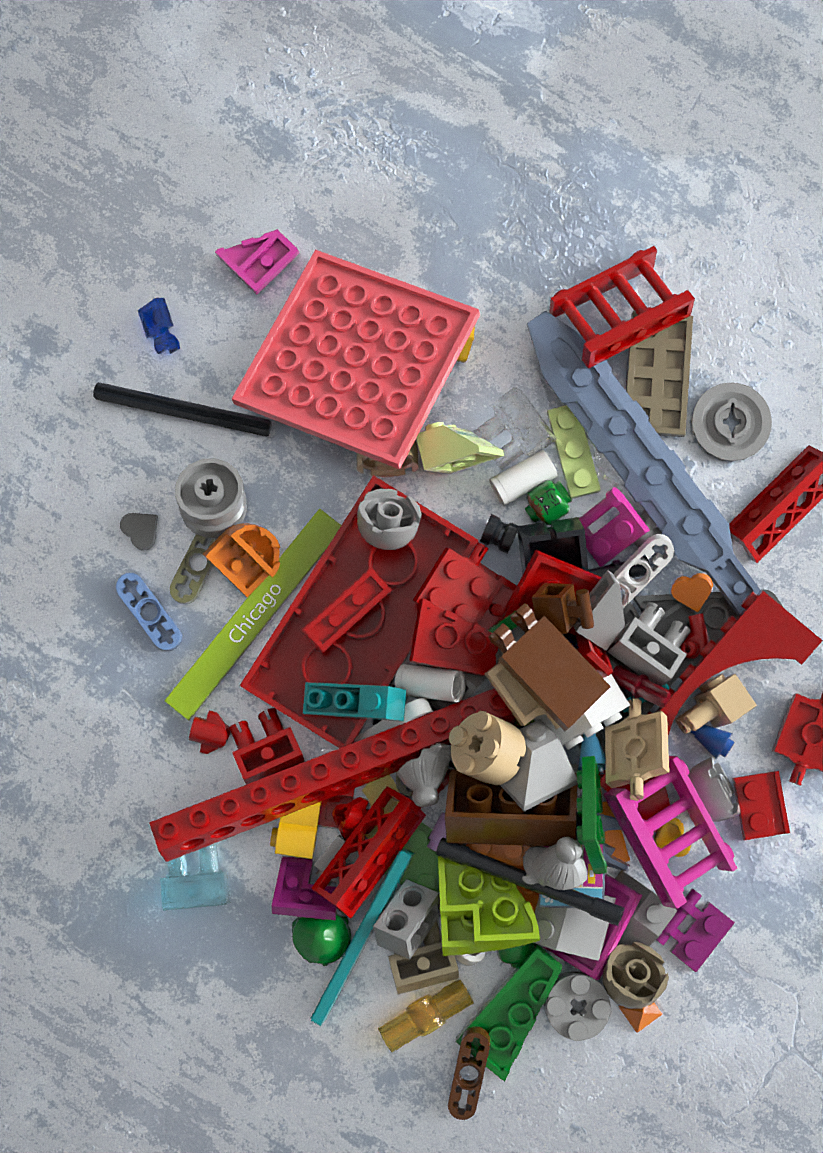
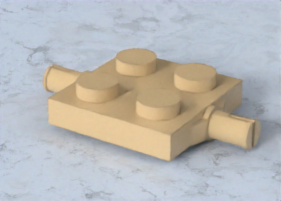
M500 662L484 673L521 726H525L537 716L546 714L555 729L560 728Z
M630 699L628 701L630 704L629 716L618 724L605 727L606 784L611 788L630 784V799L639 801V799H644L643 782L645 780L669 773L667 716L662 711L642 715V701Z

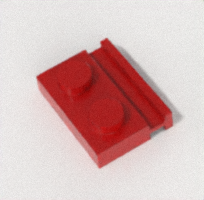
M779 771L732 778L736 802L740 806L741 813L739 814L743 840L790 833Z

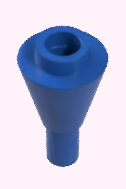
M703 725L696 731H690L716 760L720 755L726 757L735 743L730 739L733 733L708 725Z

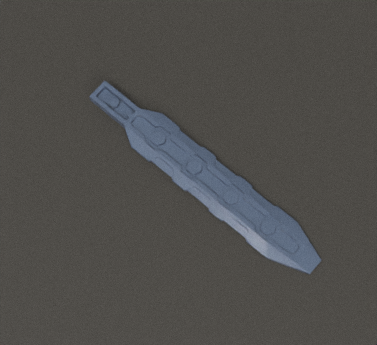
M544 311L527 323L544 380L561 403L568 406L588 433L587 437L599 453H603L624 481V487L634 501L641 504L662 532L661 534L669 537L672 541L674 554L678 560L707 573L739 616L744 610L740 605L752 591L758 594L761 589L733 553L729 523L711 499H707L686 472V466L675 451L670 450L648 421V415L637 401L631 399L611 372L612 367L604 360L588 369L582 361L583 346L586 341L580 333L549 312Z

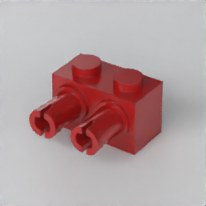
M275 708L267 709L271 718L269 720L264 711L259 713L258 719L267 737L257 742L254 740L247 721L238 722L242 732H239L236 724L229 727V731L238 748L232 754L246 785L305 762L291 727L283 728Z

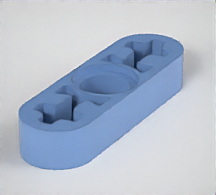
M135 573L123 574L116 583L118 595L158 648L164 651L176 649L182 641V633L140 576ZM128 580L132 583L138 581L139 584L135 588L140 596L143 597L146 592L149 595L139 600L135 607L132 605V602L137 601L135 596L130 592L124 593V590L127 588L125 583ZM148 603L155 604L158 609L157 616L150 621L144 620L141 616L142 607ZM163 617L167 621L161 623L162 626L169 632L172 630L175 632L172 635L173 642L171 644L166 641L160 642L163 635L158 628L155 627L153 631L150 630V627L159 624Z

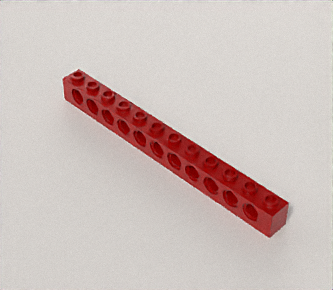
M495 688L151 821L149 824L158 851L165 862H168L398 772L406 762L417 759L422 750L430 748L432 744L451 745L449 742L451 730L459 726L472 714L484 711L514 726L518 725L519 722Z

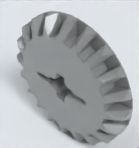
M722 383L710 388L700 397L693 410L691 423L693 425V435L696 436L698 444L706 450L707 454L717 457L718 460L723 459L732 462L744 460L755 455L765 445L771 432L772 418L766 401L757 391L740 383ZM731 407L733 419L739 421V425H736L732 431V437L729 426L723 424V421L727 420L731 413Z

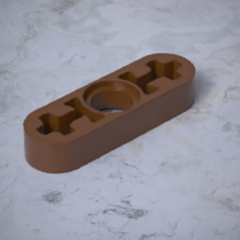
M481 1027L468 1028L463 1033L448 1100L450 1114L459 1120L471 1118L477 1109L490 1049V1036ZM474 1038H479L481 1045L478 1046L476 1058L471 1057L472 1044L470 1042ZM471 1066L477 1070L478 1076L474 1080H465L461 1076L460 1070L463 1067ZM462 1089L468 1090L465 1108H459Z

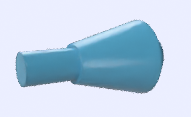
M596 733L588 738L583 734L584 741L581 744L578 770H582V757L595 756L601 776L604 774V770H606V757L598 737H596Z

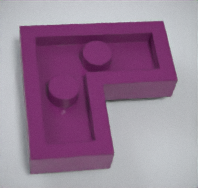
M282 856L271 906L272 914L336 920L337 908L311 889L314 885L310 884L313 859ZM326 886L324 890L332 894L336 887Z

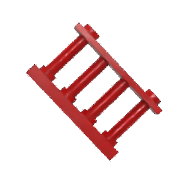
M655 246L644 251L639 250L623 262L569 289H562L551 298L549 313L555 317L565 313L586 341L583 346L582 361L588 369L691 316L695 298L689 290L679 295L673 294L653 269L657 254ZM642 274L663 303L653 308L647 307L628 280ZM617 287L637 316L628 321H621L602 294ZM591 300L612 329L601 335L595 334L576 307Z

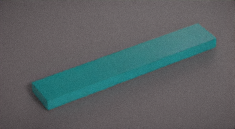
M404 848L396 856L311 1016V1021L321 1026L326 1021L374 931V924L387 907L393 892L396 890L415 854L412 851Z

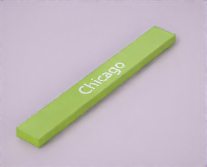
M320 508L279 558L280 566L273 578L268 576L243 602L164 700L187 720H191L321 558L341 527V524Z

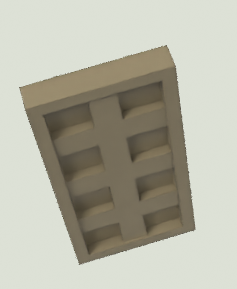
M635 311L632 312L631 319L637 316ZM689 316L629 347L626 392L633 401L639 403L648 415L649 423L660 436L684 437L686 435L693 316Z

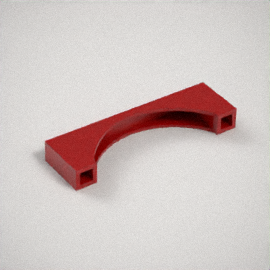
M760 590L758 594L752 591L740 605L744 610L737 618L734 616L728 618L720 628L723 634L716 642L711 639L699 652L702 659L696 666L690 663L678 677L682 682L675 690L669 687L670 700L665 707H659L656 712L662 711L667 716L669 735L672 723L687 698L713 675L729 667L760 659H793L802 665L823 640L763 590ZM604 770V774L601 775V787L608 792L613 788L606 784V770ZM654 777L645 780V781L643 782V784L647 783L648 781H650V780L653 779ZM630 784L619 786L616 788L626 789L627 791H630ZM666 786L638 803L637 810L642 819L648 820L673 804L668 798Z

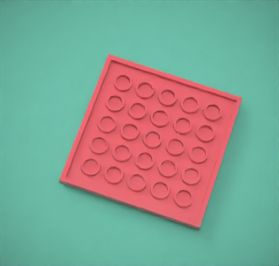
M315 250L234 393L232 401L237 406L400 470L480 316L479 309Z

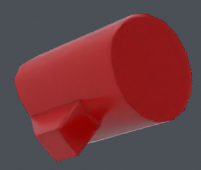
M209 710L207 719L195 716L189 734V741L201 743L200 753L209 754L225 746L231 734L229 725L224 723L217 712Z
M358 797L348 804H340L333 809V819L345 840L349 838L369 811V809H366L369 803L366 798ZM375 826L370 827L365 834H369Z

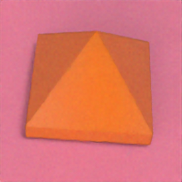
M655 1003L642 1009H629L618 1006L637 1033L662 1015Z

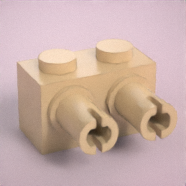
M722 673L698 687L701 692L693 697L696 705L677 717L675 721L685 734L691 730L696 731L709 721L714 728L733 723L756 707L757 704L736 674L725 677Z

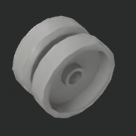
M216 458L201 459L189 464L180 473L175 484V498L186 527L193 533L206 538H218L229 527L243 523L247 513V498L244 492L243 481L237 469L232 465Z

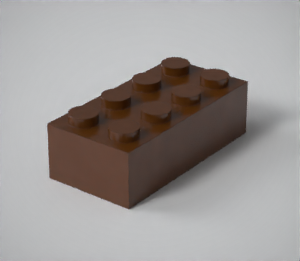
M450 769L445 809L446 842L552 846L557 844V841L563 837H570L576 840L578 783L546 801L523 811L500 785L485 783L460 773L457 769Z

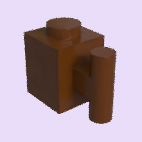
M544 583L532 596L536 620L539 621L545 616L561 634L568 633L579 618L582 629L594 627L589 590L580 589L576 591L575 597L573 584Z

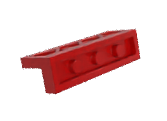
M808 445L729 523L731 539L740 543L754 562L758 563L823 499V484L818 485L820 475L823 474V452ZM803 492H807L805 501L800 506H797L798 497ZM782 513H786L784 522L779 527H775L777 518ZM764 534L763 543L755 550L752 543L760 535Z
M386 786L311 889L351 919L394 861L399 851L402 850L424 820L426 814L412 800ZM391 798L399 802L392 812L384 814V807ZM377 825L378 831L374 837L365 840L367 830ZM358 851L359 857L355 863L346 866V859L350 853ZM339 877V884L332 894L324 890L331 879Z

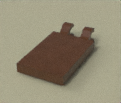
M524 603L510 616L511 620L525 632L517 642L505 624L498 627L488 638L504 653L498 661L565 732L611 686L545 616L537 621L532 609Z

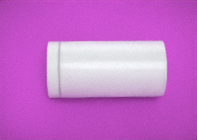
M541 450L490 478L489 482L497 498L505 506L527 494L544 481L552 480L558 475L547 453Z
M402 664L398 668L395 677V688L406 689V696L459 702L464 695L466 687L465 675L459 670Z

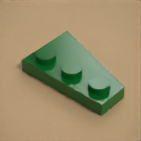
M595 756L582 757V770H577L579 790L582 789V797L577 798L578 815L582 817V825L577 826V838L579 844L584 845L594 874L607 873V862L604 860L600 845L605 844V833L601 816H597V814L603 813L601 776Z

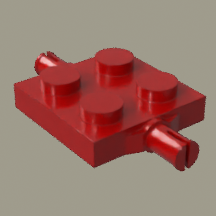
M477 542L468 558L462 557L452 549L445 547L413 601L419 604V600L424 598L432 602L433 605L449 610L459 615L458 617L474 623L499 582L487 574L479 565L489 548Z
M797 693L793 694L772 752L787 757L795 764L788 781L798 786L802 785L801 783L807 769H816L823 772V693L820 699H810Z

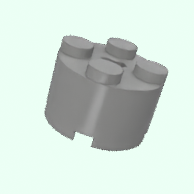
M573 971L560 974L544 1004L545 1014L552 1027L560 1035L574 1041L587 1040L599 1034L606 1026L611 1014L610 999L606 990L597 980L583 972ZM573 999H576L578 1002L584 999L581 1004L583 1007L581 1011H570L573 1008L570 1003Z

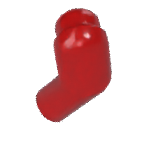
M703 613L688 616L691 633L682 643L680 650L686 653L685 657L689 659L699 656V652L709 642Z

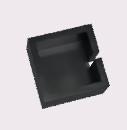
M578 517L551 521V527L548 528L545 522L517 526L522 575L536 550L589 572L585 529Z

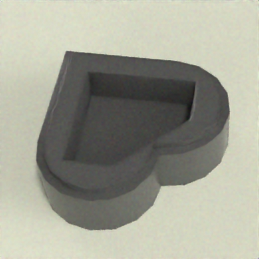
M128 513L122 517L120 529L126 536L131 538V542L136 548L148 550L155 543L158 516L154 514Z

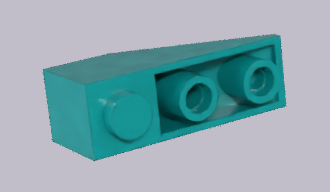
M305 682L303 714L404 721L406 689L390 686Z

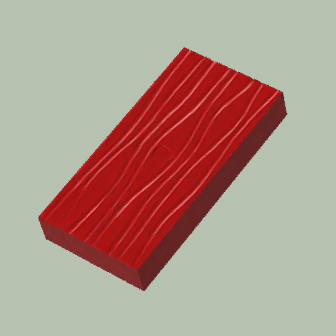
M374 475L240 684L248 692L338 748L354 743V740L361 733L369 719L303 714L305 682L390 686L396 677L398 668L404 664L411 653L419 606L413 599L445 547L450 548L462 557L469 558L477 542H479L472 535L417 502L422 515L415 537L408 544L396 550H383L367 543L361 536L357 524L360 501L364 500L368 492L377 489L397 490ZM397 490V495L406 499L407 495ZM372 567L392 591L321 654L302 633L301 629Z

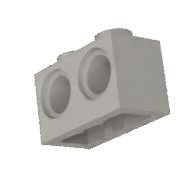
M406 879L401 888L393 892L389 905L380 914L373 926L377 945L410 960L441 915L439 893Z

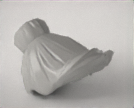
M432 744L430 748L423 749L417 759L406 762L397 772V776L405 786L413 791L412 800L416 806L428 807L438 803L439 794L437 789L445 778L449 763H453L451 745Z
M563 837L557 841V844L548 848L544 846L530 847L523 856L526 876H523L522 880L527 884L539 883L543 887L549 886L557 890H568L581 886L587 880L588 875L582 856L581 845L573 838Z

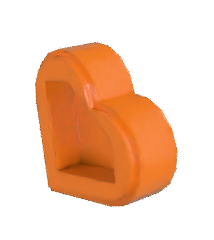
M697 573L691 578L681 576L674 581L671 594L680 603L699 612L712 591L713 581L708 575L703 573Z

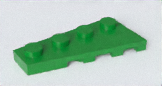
M536 945L457 1035L455 1042L459 1045L461 1044L462 1035L468 1028L481 1027L486 1030L490 1036V1049L486 1067L505 1082L515 1059H517L542 1005L545 1004L562 970V964L539 945ZM474 1038L470 1042L472 1044L470 1054L475 1058L478 1046L481 1045L479 1038Z

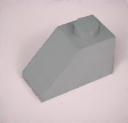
M608 570L589 593L594 627L582 629L580 618L573 625L577 633L604 650H607L611 643H615L620 638L625 627L620 585L613 573Z

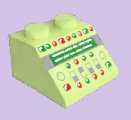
M436 422L425 426L426 431L420 432L416 437L423 467L427 471L451 474L504 456L502 449L471 431L456 428V425L446 426L443 422Z

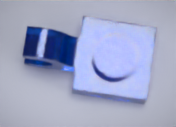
M154 298L137 310L146 338L154 339V348L157 354H162L169 350L170 354H173L180 349L178 339L168 330L174 325L165 298Z

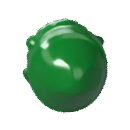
M336 914V920L298 917L292 922L294 947L303 959L309 963L328 966L329 963L342 958L351 943V930L348 926L349 920L346 916Z

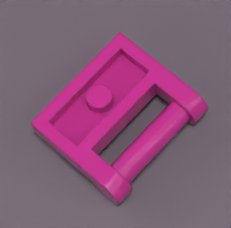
M615 487L606 493V497L579 518L585 529L586 548L600 567L607 564L650 531L622 492ZM611 508H617L620 512L619 515L594 534L590 531L588 526Z

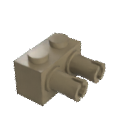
M437 920L423 940L424 947L417 948L410 960L396 953L388 956L397 995L459 978L455 955L443 956L442 936Z

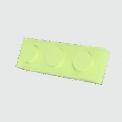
M567 405L547 410L548 420L569 495L574 499L600 492L599 481L583 426Z

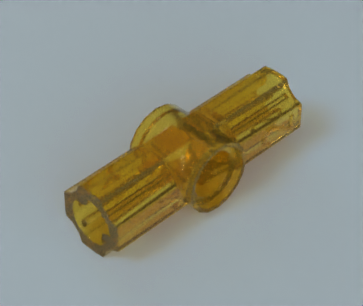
M458 979L433 995L427 994L406 1007V1011L379 1026L378 1030L392 1053L421 1035L423 1037L443 1026L448 1018L474 1004V1001L462 980Z

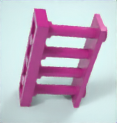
M669 756V773L656 776L643 784L644 799L671 782L680 799L648 820L642 819L637 810L638 803L643 800H631L630 791L613 788L603 795L662 905L678 909L687 903L682 894L685 886L717 866L718 870L731 872L738 868L733 860L734 853L727 843L723 842L688 776L689 769L678 756ZM687 810L695 827L663 848L657 847L652 838L654 835L653 831ZM702 838L710 855L678 876L672 875L667 866L669 863L668 859Z

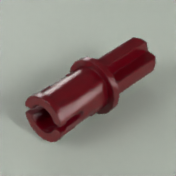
M621 665L616 666L611 673L618 686L631 692L634 698L641 697L659 707H665L671 698L669 690L649 681L648 676L645 674L638 675Z

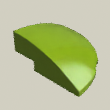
M438 856L443 956L502 950L540 941L535 913L530 902L526 901L517 889L516 884Z

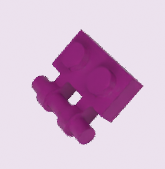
M692 888L685 897L687 903L676 909L677 912L656 940L664 946L668 939L673 937L677 942L670 952L694 972H697L735 922L710 902H707L700 911L695 905L702 895ZM689 914L694 920L686 931L682 933L677 928Z

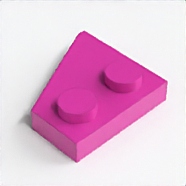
M278 229L265 233L260 238L252 237L241 241L242 244L227 249L222 247L215 251L216 256L256 295L300 254L299 250Z

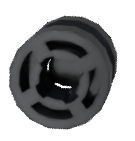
M491 514L480 542L486 545L494 544L498 546L500 551L508 554L517 534L518 525L514 523L506 524L501 521L500 517ZM504 529L501 539L498 540L501 530Z

